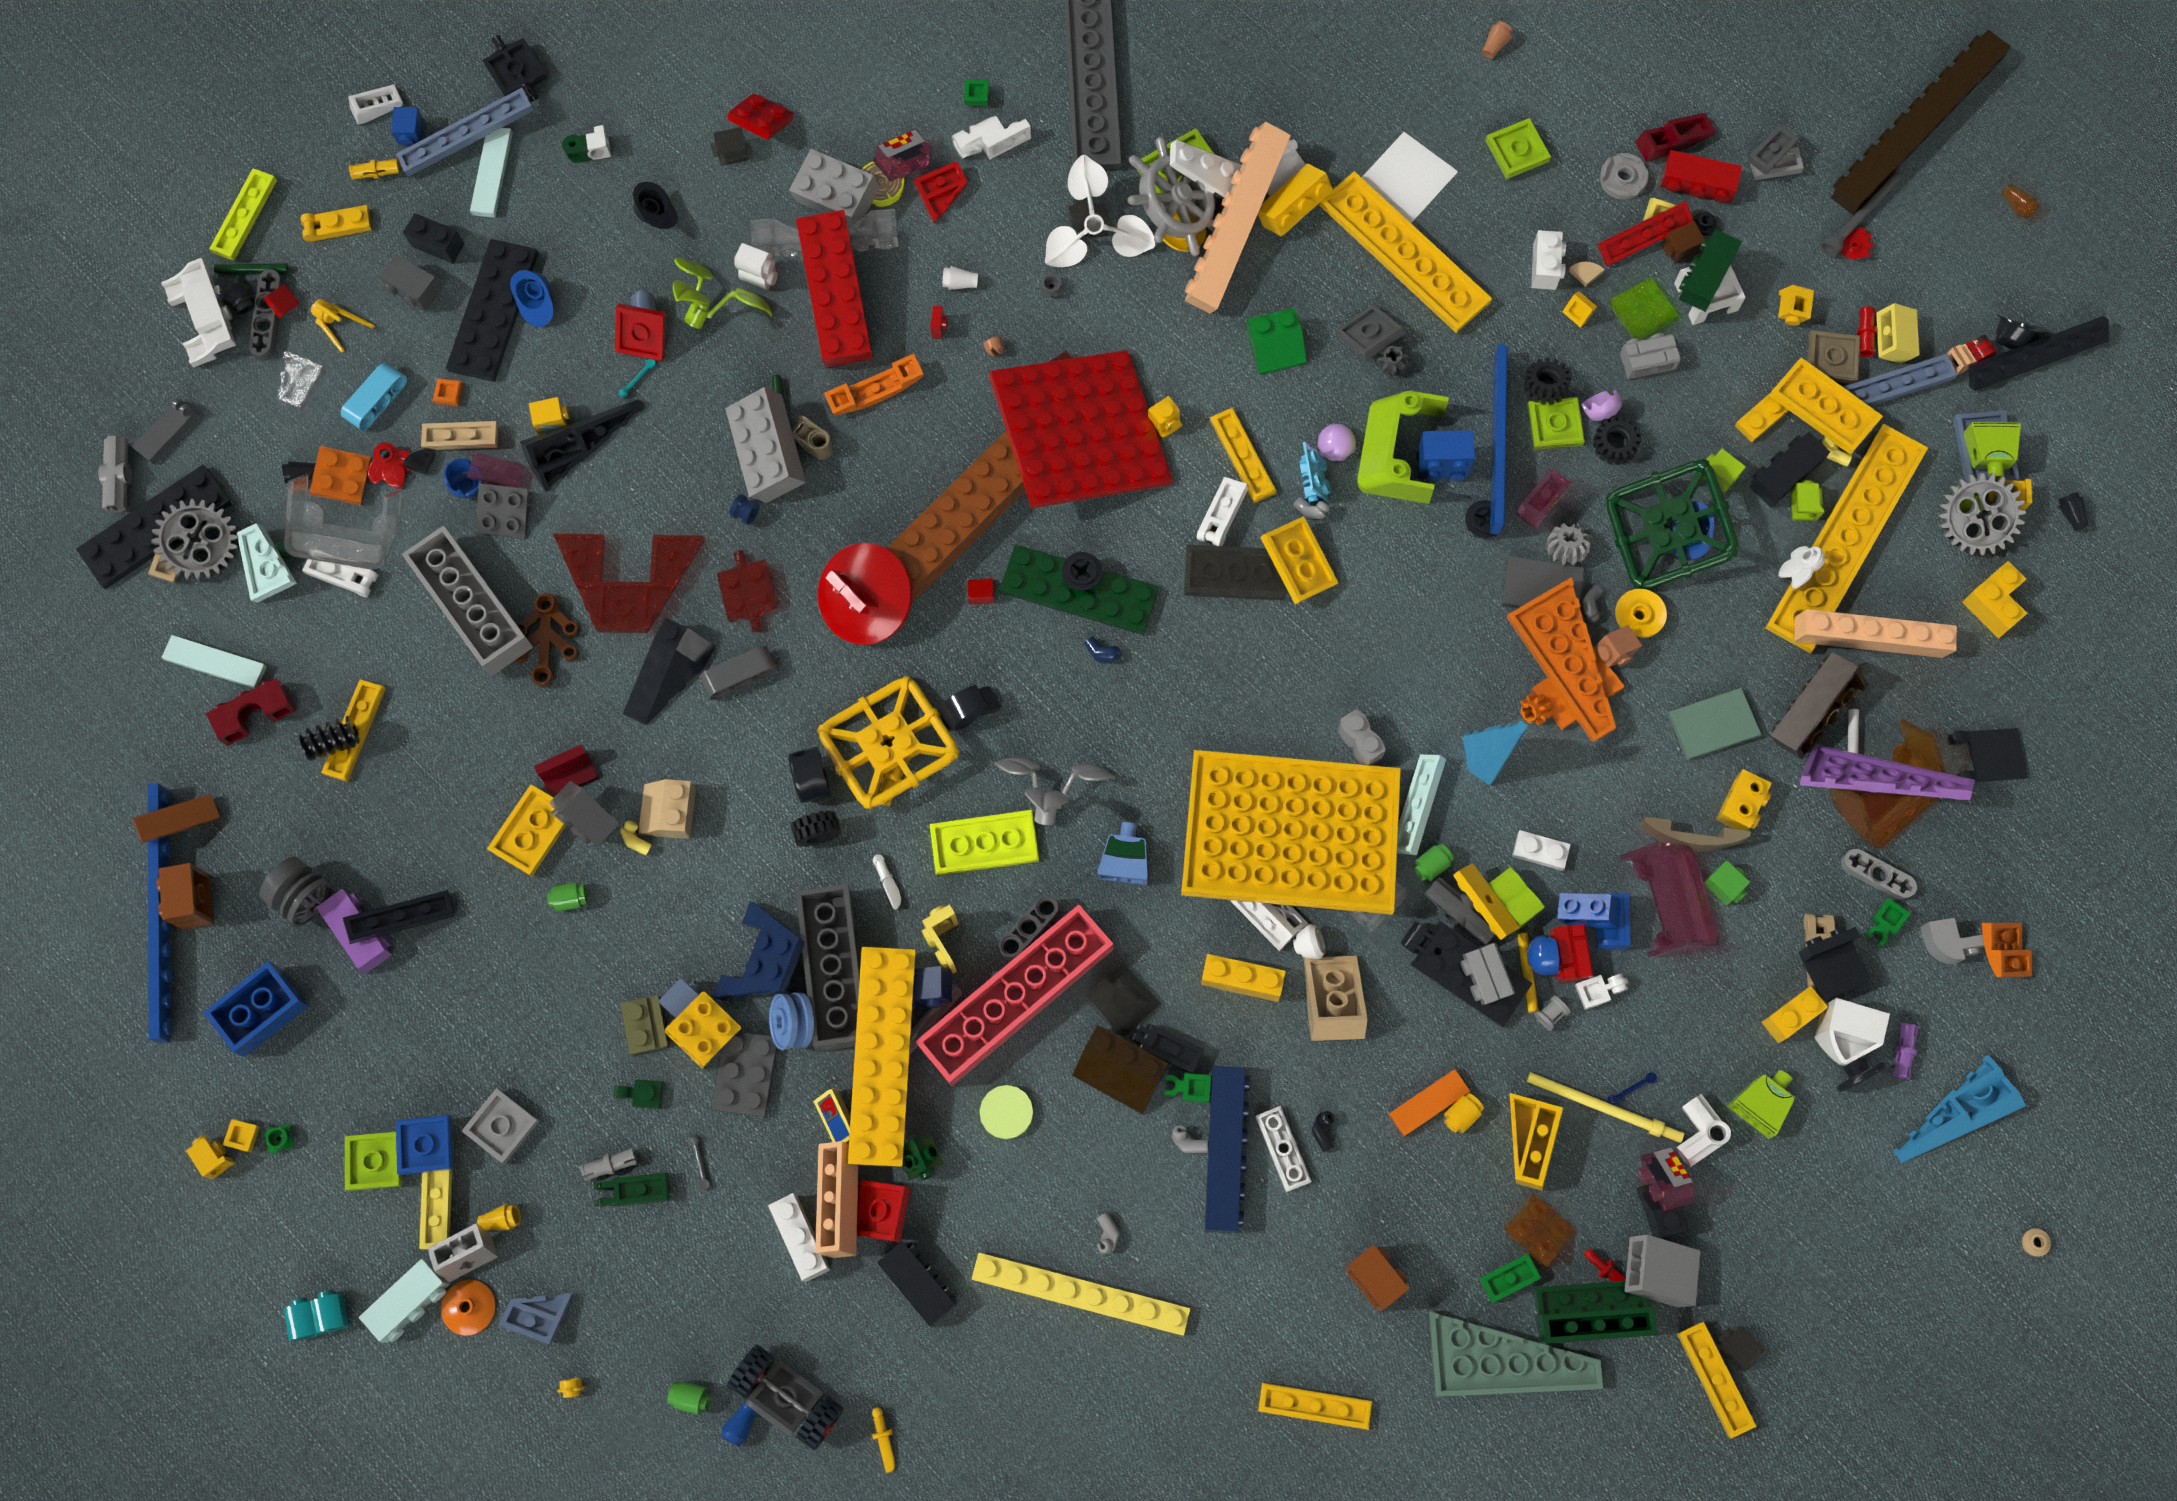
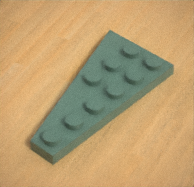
M1428 1311L1435 1397L1603 1389L1601 1360Z

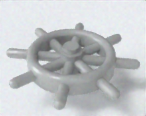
M1158 137L1156 139V146L1160 158L1148 166L1135 155L1129 157V163L1140 171L1142 176L1139 186L1140 195L1129 196L1128 203L1130 205L1143 204L1147 215L1158 227L1153 238L1156 243H1161L1166 233L1176 238H1186L1190 253L1193 256H1198L1200 249L1195 235L1206 227L1214 232L1215 227H1213L1214 220L1212 218L1215 211V198L1223 197L1216 192L1212 194L1205 189L1204 184L1200 181L1194 182L1171 167L1170 154L1165 139ZM1159 171H1165L1168 182L1158 174ZM1176 173L1182 176L1179 183L1176 177ZM1155 185L1163 190L1164 193H1156ZM1191 200H1198L1199 207L1196 206ZM1176 211L1178 212L1181 222L1173 218ZM1188 212L1197 218L1195 223L1191 224Z

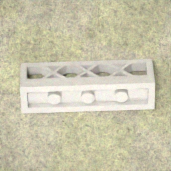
M1230 900L1278 951L1282 950L1299 931L1308 925L1291 905L1277 904V907L1270 903ZM1286 918H1290L1297 926L1294 928Z

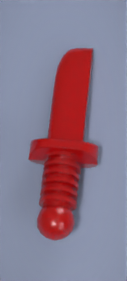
M1592 1249L1585 1251V1258L1590 1260L1600 1270L1597 1274L1600 1278L1605 1275L1612 1282L1626 1281L1612 1267L1614 1262L1611 1259L1606 1263Z

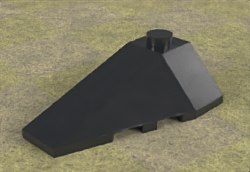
M665 618L652 641L623 715L647 725L678 691L681 692L686 687V683L705 668L715 646L688 627Z

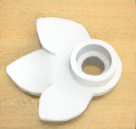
M1807 546L1795 549L1791 553V559L1781 566L1779 577H1792V588L1797 589L1811 578L1813 571H1817L1823 566L1825 555H1823L1822 549L1819 547L1809 548Z

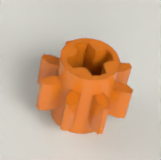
M1536 692L1527 695L1526 699L1520 701L1522 705L1521 715L1527 723L1535 721L1538 726L1552 716L1550 712L1552 703L1545 694L1537 697Z

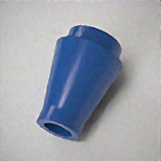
M743 1402L738 1411L722 1427L723 1432L720 1436L731 1444L740 1447L742 1442H746L757 1412Z

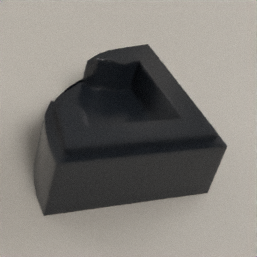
M423 449L413 452L406 457L402 466L426 475L435 451Z

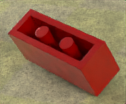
M1670 150L1665 162L1660 187L1666 188L1671 192L1679 191L1691 194L1694 197H1705L1720 203H1731L1737 192L1742 166Z

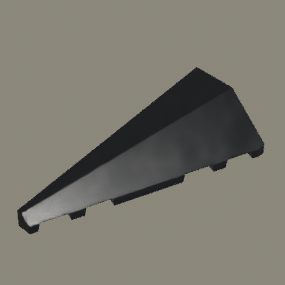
M635 400L520 441L528 465L543 491H549L556 481L561 477L564 478L570 469L577 463L583 462L611 438L610 435L619 427L625 426L628 423L627 421L638 411H642L644 409L642 401Z

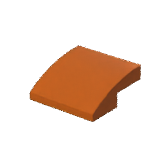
M1982 923L1986 955L1996 977L2032 976V950L2022 949V923Z

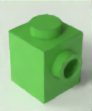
M1726 860L1703 884L1727 906L1732 900L1738 903L1748 893L1744 888L1750 881L1746 879L1747 875L1742 869L1734 867Z

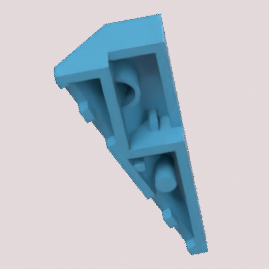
M1518 721L1516 725L1508 723L1505 728L1502 725L1485 728L1482 732L1479 730H1475L1472 734L1467 732L1463 737L1469 772L1490 786L1517 747L1528 726L1522 721Z
M1989 1055L1982 1059L1983 1064L1975 1073L1970 1072L1966 1076L1967 1081L1957 1091L1952 1090L1926 1117V1123L1918 1131L1913 1130L1909 1134L1910 1139L1900 1150L1896 1148L1893 1151L1900 1163L2026 1107L2020 1092L2005 1077L2002 1069Z

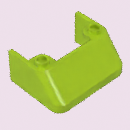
M1405 391L1378 399L1371 404L1357 477V485L1362 492L1425 504L1430 503L1435 484L1410 480L1411 468L1409 464L1403 460L1393 458L1400 415L1413 416L1416 414L1443 418L1449 397Z

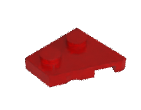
M958 161L914 179L917 191L933 223L939 220L966 188L968 183Z

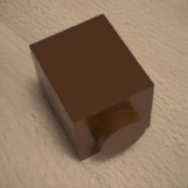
M1693 221L1668 232L1663 248L1666 255L1671 257L1674 264L1700 253V246L1704 241V237Z

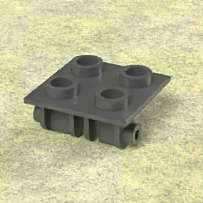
M479 483L476 533L525 539L527 505L532 504V496L528 495V489Z

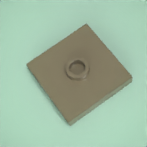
M1811 330L1808 336L1807 362L1835 382L1857 383L1861 336Z

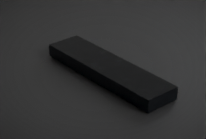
M446 890L342 918L349 944H354L455 917V911L449 892Z

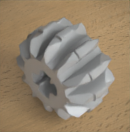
M1563 523L1560 528L1554 527L1547 539L1548 555H1553V562L1560 560L1563 566L1566 562H1569L1572 566L1577 561L1583 562L1591 547L1589 535L1584 534V528L1577 529L1575 524L1568 527Z

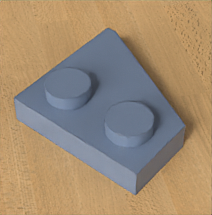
M563 1293V1295L547 1297L544 1295L535 1296L531 1299H510L499 1326L551 1346L573 1296L570 1293Z

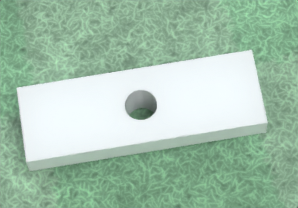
M1281 1106L1256 1115V1120L1285 1191L1289 1192L1311 1183L1312 1181ZM1285 1144L1288 1147V1152L1281 1153L1279 1145Z

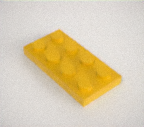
M1802 357L1769 395L1850 455L1883 417Z

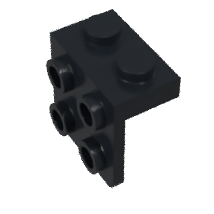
M1845 926L1831 931V937L1822 940L1821 936L1815 937L1807 941V947L1798 952L1818 995L1823 1000L1862 986L1870 980L1867 970L1853 944V941L1860 937L1856 927L1846 930Z

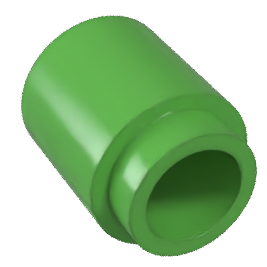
M1434 845L1415 860L1416 867L1414 870L1422 880L1433 881L1451 866L1450 862L1454 860V857L1445 845Z
M574 882L552 886L551 892L547 893L549 907H554L556 912L581 908L582 905L588 904L584 883L578 884Z
M685 1381L680 1383L674 1382L669 1390L667 1402L673 1405L674 1409L700 1415L703 1410L706 1411L708 1409L711 1394H708V1388Z

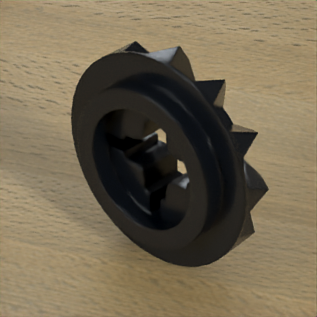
M1477 501L1466 511L1464 522H1466L1467 530L1471 531L1475 538L1482 537L1486 540L1498 535L1490 534L1489 523L1480 527L1481 520L1478 518H1483L1487 513H1490L1488 516V521L1490 522L1491 501Z
M1077 552L1070 555L1062 566L1063 581H1065L1069 588L1076 589L1079 592L1082 590L1090 591L1092 587L1099 584L1102 576L1100 561L1094 555L1087 552ZM1084 567H1087L1086 573L1088 576L1082 575L1077 579L1078 572L1075 568L1082 570Z

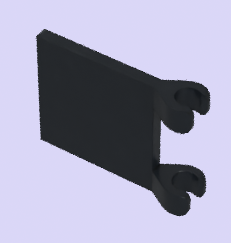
M2018 728L1980 731L1958 730L1948 735L1950 745L1968 743L1974 770H1964L1956 776L1974 779L1975 782L2028 778Z

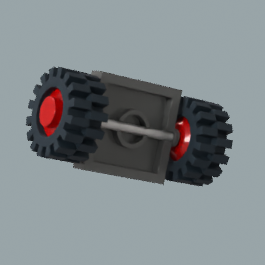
M756 1344L734 1370V1374L730 1377L727 1386L742 1398H748L747 1406L789 1437L803 1422L796 1438L815 1451L833 1429L844 1408L827 1395L822 1398L824 1392L782 1361H779L766 1376V1373L774 1363L775 1357Z

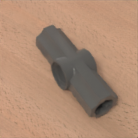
M1440 877L1424 894L1445 912L1446 918L1453 925L1460 929L1464 928L1484 946L1495 936L1481 913L1475 910L1471 899L1465 894H1459Z

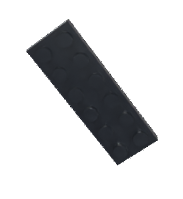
M490 239L446 365L448 372L495 382L519 312L510 287L511 278L520 270L533 271L539 254L537 249Z
M203 464L76 548V550L99 584L106 590L155 556L153 550L159 547V545L152 544L151 540L159 538V536L153 534L152 529H160V526L155 521L165 520L162 515L163 511L168 514L172 513L170 505L179 509L181 500L186 506L190 505L191 499L194 500L196 506H199L201 500H204L207 508L214 503L216 506L215 512L220 509L225 510L232 503ZM187 518L183 521L182 526L186 529H191L196 525V520ZM179 540L173 541V542L171 543V545H173L174 543H176V542L179 541Z

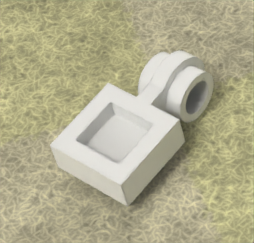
M1618 974L1608 978V984L1605 985L1602 976L1599 975L1575 984L1584 1009L1587 1010L1611 1001L1608 990H1612L1613 994L1627 990V984L1629 983L1627 978H1624L1622 974Z

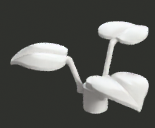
M1081 155L1073 164L1068 176V189L1070 194L1077 200L1087 197L1090 215L1085 219V229L1078 235L1069 226L1057 227L1050 233L1046 243L1045 263L1049 266L1068 267L1079 263L1087 252V245L1080 238L1087 233L1098 234L1102 230L1116 232L1113 235L1112 244L1115 250L1123 256H1137L1155 247L1152 231L1141 218L1134 215H1124L1118 220L1116 228L1104 225L1103 218L1094 213L1092 196L1098 197L1105 192L1108 186V177L1105 170L1086 155Z

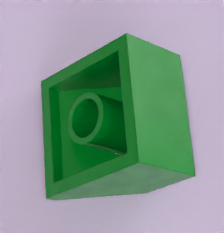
M1295 308L1247 319L1246 333L1259 375L1307 363L1302 328Z

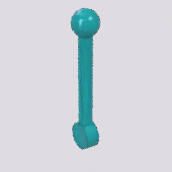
M646 360V366L625 388L619 390L618 394L620 397L626 398L628 391L649 369L656 367L655 360Z

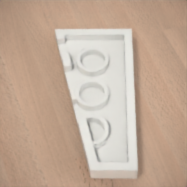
M1178 140L1171 143V167L1194 182L1200 181L1204 184L1205 189L1212 194L1216 192L1225 197L1228 191L1231 192L1234 185L1231 183L1232 177L1237 170L1240 171L1242 165Z

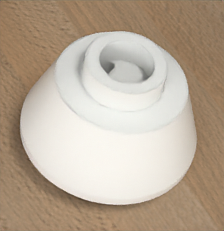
M1313 924L1307 925L1296 934V939H1293L1296 953L1301 954L1303 958L1321 959L1325 954V942L1318 926Z

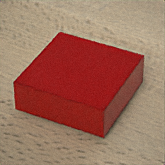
M285 284L263 298L278 318H281L300 304Z

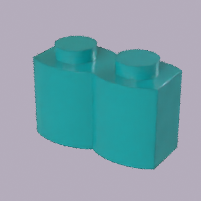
M334 1290L318 1293V1298L308 1301L307 1297L290 1301L291 1306L283 1308L289 1341H301L349 1327L343 1294H335Z

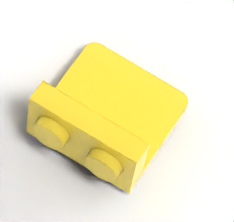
M950 904L946 907L941 905L930 912L931 916L922 921L925 929L921 931L931 949L937 948L938 951L935 952V955L940 965L951 970L952 974H955L957 972L955 965L938 936L958 925V921Z

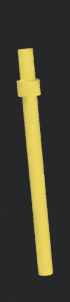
M1532 1072L1528 1076L1527 1082L1646 1129L1651 1135L1656 1137L1661 1135L1678 1143H1681L1684 1133L1665 1126V1122L1655 1118L1652 1121Z

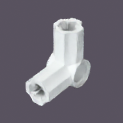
M1702 1094L1682 1107L1699 1131L1676 1147L1680 1157L1689 1167H1692L1722 1147L1731 1136L1729 1126L1721 1121ZM1710 1129H1720L1723 1133V1140L1716 1141L1712 1139Z

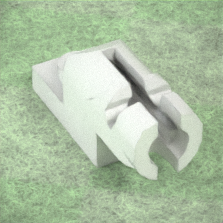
M994 116L970 126V134L961 130L952 135L954 147L961 158L980 153L983 149L990 160L1031 139V129L1026 119L1014 122L1004 129L998 118Z

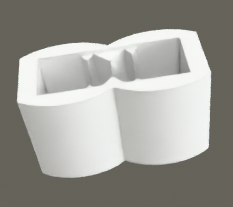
M742 243L734 258L739 279L769 290L770 286L775 285L778 278V272H776L772 255Z

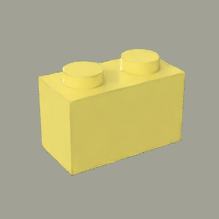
M1893 303L1878 311L1876 315L1879 358L1903 364L1919 356L1917 310Z

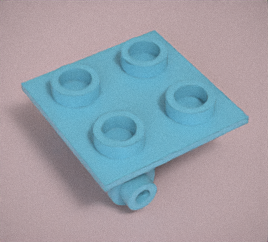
M1303 442L1305 455L1301 456L1299 464L1302 479L1305 480L1303 482L1305 498L1309 501V504H1317L1319 502L1318 499L1321 498L1326 503H1330L1328 494L1331 493V488L1324 474V471L1327 470L1326 461L1323 456L1317 453L1315 448H1311L1306 442Z

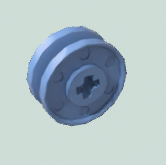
M795 992L790 996L780 993L774 996L769 1011L770 1032L773 1042L778 1049L806 1048L812 1040L814 1031L813 1010L809 998L802 992Z

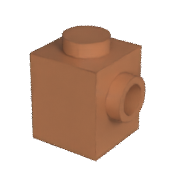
M1629 625L1605 635L1594 648L1609 668L1616 664L1619 666L1627 664L1633 659L1632 656L1642 647V644Z

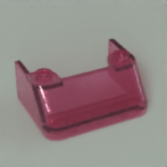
M1656 842L1620 855L1621 860L1634 861L1633 870L1635 875L1644 882H1649L1663 931L1657 933L1654 941L1656 949L1647 952L1648 957L1668 958L1706 950L1719 945V934L1696 855L1690 846Z

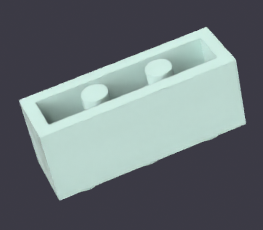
M421 1259L358 1318L379 1342H394L404 1333L403 1328L410 1321L413 1323L425 1313L424 1308L428 1304L437 1302L445 1295L446 1291L444 1289L450 1283L434 1272L432 1263L429 1260Z

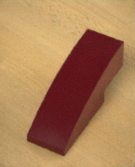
M1706 113L1669 120L1663 127L1645 130L1635 143L1645 162L1668 156L1670 150L1679 152L1713 136L1716 131Z

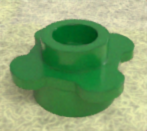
M282 1124L281 1127L266 1130L265 1138L269 1153L277 1154L279 1150H290L293 1148L294 1140L290 1136V1125ZM281 1136L282 1140L278 1141L277 1138Z

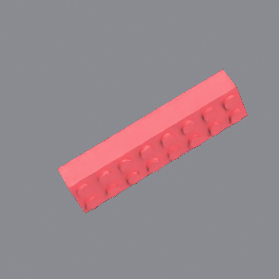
M1077 905L916 1040L917 1046L952 1087L1114 950L1113 943L1083 908Z

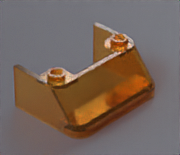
M1904 719L1901 720L1899 723L1905 741L1894 749L1892 754L1893 762L1946 773L1935 735ZM1829 788L1837 812L1868 844L1877 849L1887 845L1940 799V797L1869 791L1859 796L1858 793L1852 790Z

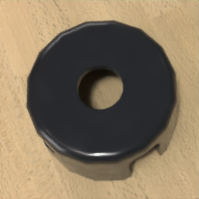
M818 746L792 752L788 755L793 783L801 803L831 796L826 770L821 765L820 758L822 756Z

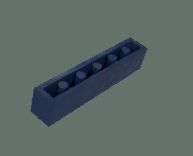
M1212 1067L1204 1232L1237 1234L1238 1227H1243L1244 1211H1239V1200L1245 1199V1183H1240L1241 1172H1246V1156H1241L1242 1145H1247L1248 1129H1243V1118H1248L1249 1102H1244V1091H1249L1250 1075H1245V1068Z

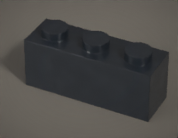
M1807 432L1802 438L1797 435L1788 444L1789 449L1785 453L1780 450L1770 460L1772 464L1769 467L1765 468L1762 466L1752 476L1755 480L1750 488L1770 508L1787 495L1797 483L1804 480L1820 466L1830 454V451L1810 432Z
M901 1241L877 1263L929 1327L932 1328L957 1306L953 1302L956 1296L947 1285L941 1287L935 1279L939 1275L929 1263L924 1266L919 1261L918 1257L921 1256V1253L911 1242L906 1245Z

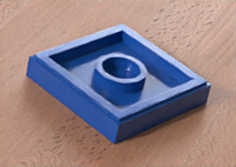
M451 1115L396 1120L397 1175L454 1170Z

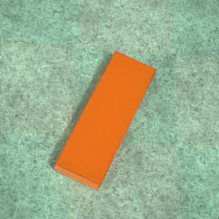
M1454 1069L1388 1115L1403 1137H1405L1455 1103L1461 1096L1468 1094L1470 1090Z

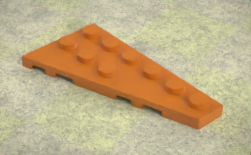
M1571 577L1509 613L1506 618L1591 742L1594 743L1614 731L1616 725L1608 698H1606L1604 693L1603 681L1597 669L1596 657L1586 623H1584L1582 618L1579 599L1576 598L1574 583Z

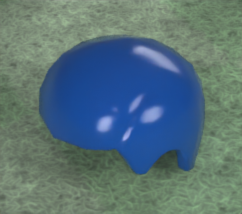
M466 458L454 459L446 465L443 472L447 489L451 494L459 498L466 499L475 496L478 493L479 483L484 484L480 468L474 466Z
M1550 935L1535 937L1530 942L1527 951L1529 965L1540 975H1557L1559 971V952L1556 939L1551 938Z

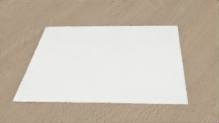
M1403 132L1362 176V179L1412 223L1458 171Z

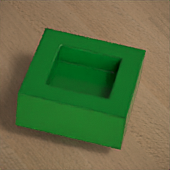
M965 79L964 106H988L989 80Z

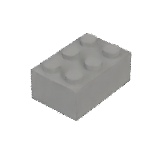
M810 149L789 192L796 202L821 213L844 210L848 224L859 229L880 186L874 175Z

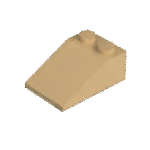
M1357 956L1322 957L1321 959L1304 958L1311 1041L1365 1039L1368 1019Z

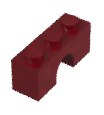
M275 678L263 681L259 687L251 691L239 693L235 699L227 703H220L214 706L213 710L207 712L206 715L217 739L228 746L250 735L246 722L252 712L263 710L266 717L272 722H276L297 710L285 685Z

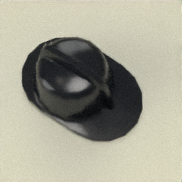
M642 182L634 188L633 208L637 218L658 229L673 228L677 224V212L662 187L653 182Z
M1996 314V316L2000 317L1996 329V342L2009 349L2026 345L2037 332L2051 334V331L2045 328L2009 320Z

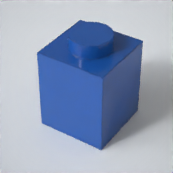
M394 107L391 133L397 144L409 147L421 141L424 118L418 107Z

